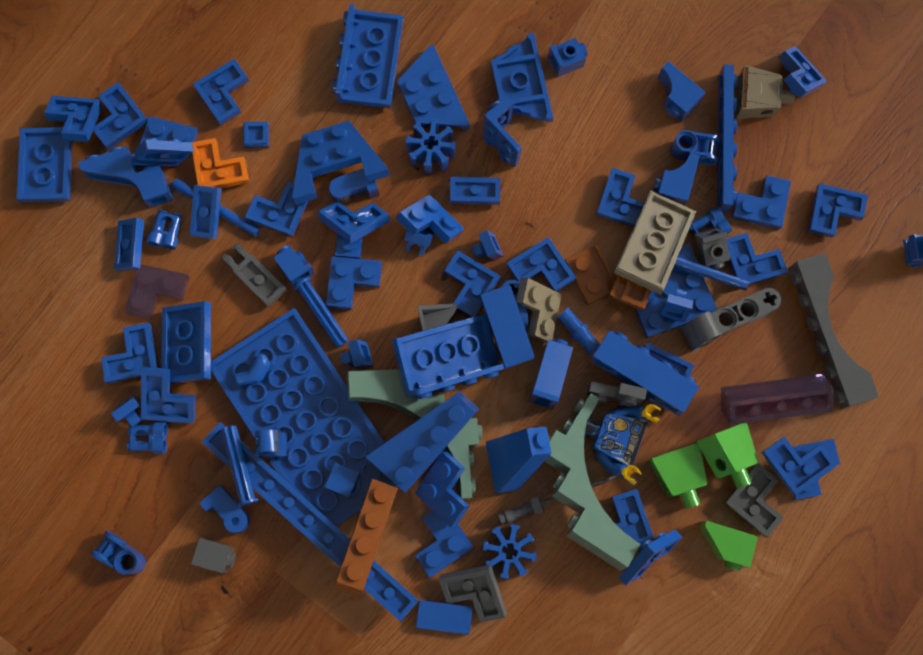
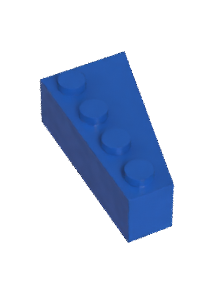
M459 391L368 454L366 458L406 493L475 415L479 408Z

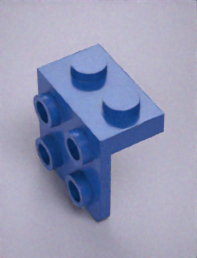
M506 97L502 101H495L489 107V112L484 116L482 136L489 146H494L499 151L500 158L506 164L510 163L513 167H516L519 164L522 149L504 129L511 122L514 103Z

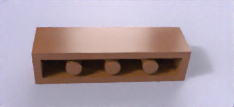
M372 479L333 589L359 597L363 592L398 489L397 487Z

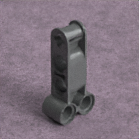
M772 288L763 289L712 313L708 311L693 318L687 325L681 328V331L691 350L695 351L713 342L716 338L767 316L771 311L780 306V294ZM741 308L747 312V316L742 314ZM719 317L725 320L726 326L720 323Z

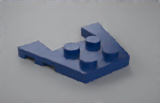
M349 120L302 135L292 195L295 204L317 198L313 177L358 163H362L368 182L390 176L387 166Z

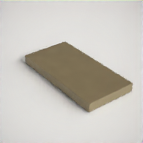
M650 191L614 273L661 295L696 211Z

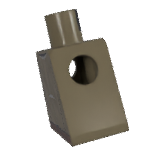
M744 65L738 75L736 118L773 117L780 110L781 104L793 105L795 95L790 90L782 89L783 77L780 74Z

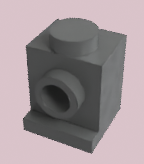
M716 228L694 234L701 264L712 269H718L724 266L725 261L730 260L726 231ZM717 248V253L713 254L714 249Z

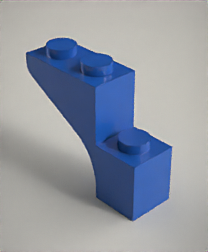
M115 147L108 153L91 155L86 157L85 160L78 162L79 168L91 180L137 188L140 190L143 200L149 208L174 201L166 175L161 167L147 166L141 172H138L137 166L131 165L130 155L132 153L127 147Z

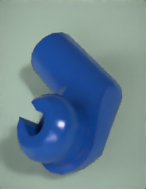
M259 354L255 356L249 371L236 373L238 386L257 383L264 379L270 367V362L266 355Z

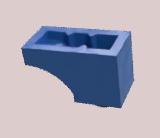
M669 61L662 67L658 79L662 82L667 92V99L663 107L671 117L677 118L682 122L701 102L705 91Z
M690 152L681 167L672 171L665 170L661 178L656 177L653 191L685 206L689 199L700 155Z

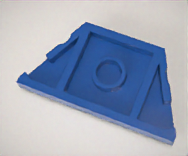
M530 33L518 45L514 44L505 54L499 55L491 61L492 74L498 100L502 101L508 97L514 103L512 113L550 123L553 122V113L535 35Z
M432 44L397 81L398 87L415 124L420 122L421 127H429L430 119L438 120L439 128L453 126L462 127V129L467 130L470 128V123L438 53Z

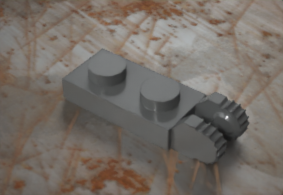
M236 243L233 248L245 260L237 265L226 253L221 258L262 302L271 307L287 289L252 254L249 255Z

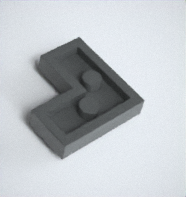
M591 381L586 395L593 394L599 398L598 402L607 403L608 400L617 402V406L622 408L638 406L645 400L647 389L624 383L614 387Z
M757 463L748 472L752 483L738 489L735 488L724 504L764 538H768L784 517L763 500L777 483L778 479Z
M491 565L441 574L439 582L447 603L472 599L480 622L506 617L507 610Z

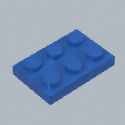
M63 127L20 128L17 200L20 203L70 201L73 141L63 140L61 135Z
M202 301L162 308V368L170 369V384L211 379V303Z

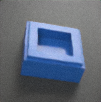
M243 122V146L245 149L269 148L268 122Z
M335 463L325 488L350 498L360 473Z

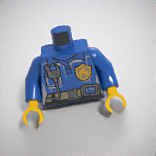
M649 404L646 407L631 406L612 409L602 417L600 424L587 419L585 435L595 438L592 450L595 452L596 459L607 472L625 478L632 485H635L637 482L630 478L631 474L635 472L642 474L634 466V462L648 423L644 419L647 418L652 422L660 420L657 417H651V413L654 410H661L654 404Z

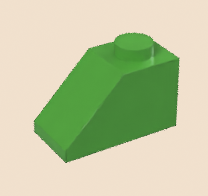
M709 521L700 522L699 527L716 558L719 561L726 562V568L741 571V568L751 567L758 536Z

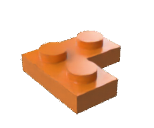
M216 138L192 142L198 185L225 188L250 183L244 156L221 161Z

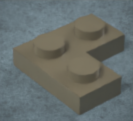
M521 278L516 303L533 311L528 336L547 343L548 340L552 341L562 294L530 278Z

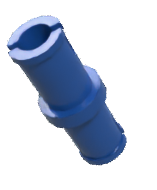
M568 307L557 319L572 334L570 337L573 340L576 339L591 356L596 352L600 343L587 329L589 326L586 323L583 325Z

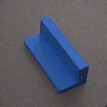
M507 285L479 294L505 368L534 359V353L511 286Z

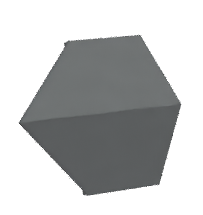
M455 304L418 306L421 330L424 331L451 323L458 312V306Z

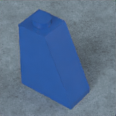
M556 338L553 341L548 340L529 398L530 403L552 410L558 403L573 347L568 346V342Z
M547 427L527 428L486 441L495 493L519 490L550 456L552 452Z

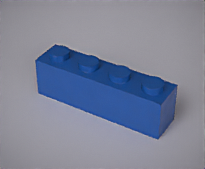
M609 330L590 360L624 383L647 389L646 396L677 416L685 412L700 387L694 383V378L688 374H679L674 371L670 363L663 359L657 360L650 356L649 350L640 345L634 346L628 342V338L617 331L613 333Z

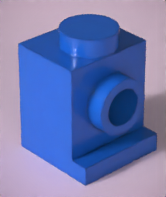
M573 38L556 46L551 45L548 59L557 77L584 67L588 53L584 43H578L577 39Z
M289 245L279 249L276 253L277 255L273 257L293 287L301 280L315 274L312 266L307 262L303 254L299 250L294 252Z

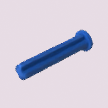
M307 277L301 280L293 289L301 293L336 347H342L348 342V338L311 285L312 279Z
M234 425L227 426L222 429V435L240 502L237 504V507L256 503L259 500L254 497L237 427Z

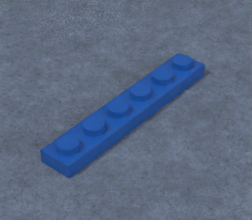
M724 64L718 74V136L720 137V143L718 144L717 206L722 212H728L737 199V191L733 189V181L736 180L737 167L733 166V158L736 157L737 143H733V134L735 135L737 131V120H734V112L737 108V97H734V89L737 86V74H734V65Z

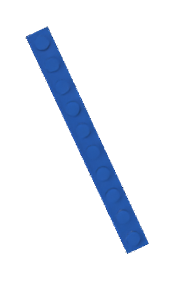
M219 422L202 443L231 468L222 435V429L226 426ZM240 440L252 488L340 567L350 538ZM373 560L364 589L401 622L419 600Z

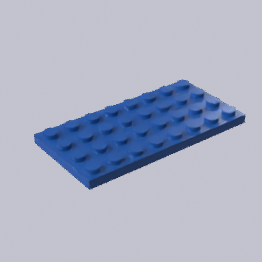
M295 308L211 361V371L254 438L255 431L278 430L279 433H287L288 457L268 458L270 463L284 480L337 527L360 512L372 479L397 487L393 481L366 458L368 454L383 445L384 441L358 402H348L346 384ZM259 354L266 355L270 362V367L264 379L257 383L238 386L236 373L249 371L255 356ZM335 463L360 473L350 498L325 488Z

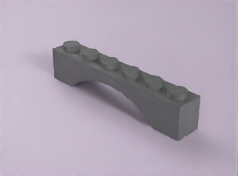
M826 253L796 261L789 267L790 280L797 287L799 293L798 302L805 309L807 315L806 323L808 329L814 334L816 340L815 348L817 353L822 356L825 364L824 373L833 386L832 394L835 402L839 404L841 409L878 398L879 396L870 372L859 366L847 355L832 329L829 318L828 299L834 275Z

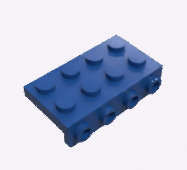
M349 4V10L344 11L343 26H346L345 33H341L339 42L342 54L341 56L338 55L336 59V70L339 71L338 78L333 79L332 92L336 93L339 103L391 109L404 22L403 15L356 10L355 4Z
M486 314L392 339L406 396H416L417 399L432 396V391L437 389L440 392L453 390L456 383L462 382V385L477 382L476 377L482 375L484 379L498 376V371L505 369L504 363H498Z

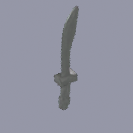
M609 476L590 483L591 487L594 488L616 479L617 476ZM539 497L530 499L531 503L512 510H505L503 513L498 514L497 517L501 525L514 522V519L534 512L535 515L545 512L543 506L558 500L552 497L540 501Z

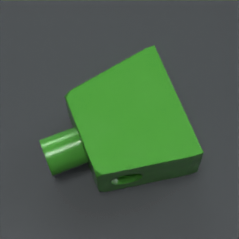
M746 422L697 441L717 478L731 474L737 489L752 483L746 468L757 464L758 458Z
M697 443L648 460L650 468L668 498L680 494L685 509L700 505L695 489L707 485L701 449Z

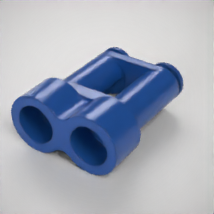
M718 206L708 210V214L693 221L689 228V231L694 234L699 233L698 230L708 224L712 227L709 230L719 228L726 231L727 234L732 231L730 224Z
M158 210L152 232H149L146 243L154 247L176 250L178 243L177 234L183 216L178 213L168 214L166 211ZM166 219L171 220L167 232L163 231Z
M155 422L153 425H134L133 427L129 425L128 434L130 441L127 442L128 451H152L153 454L166 453V438L168 434L166 422ZM136 436H149V441H136Z

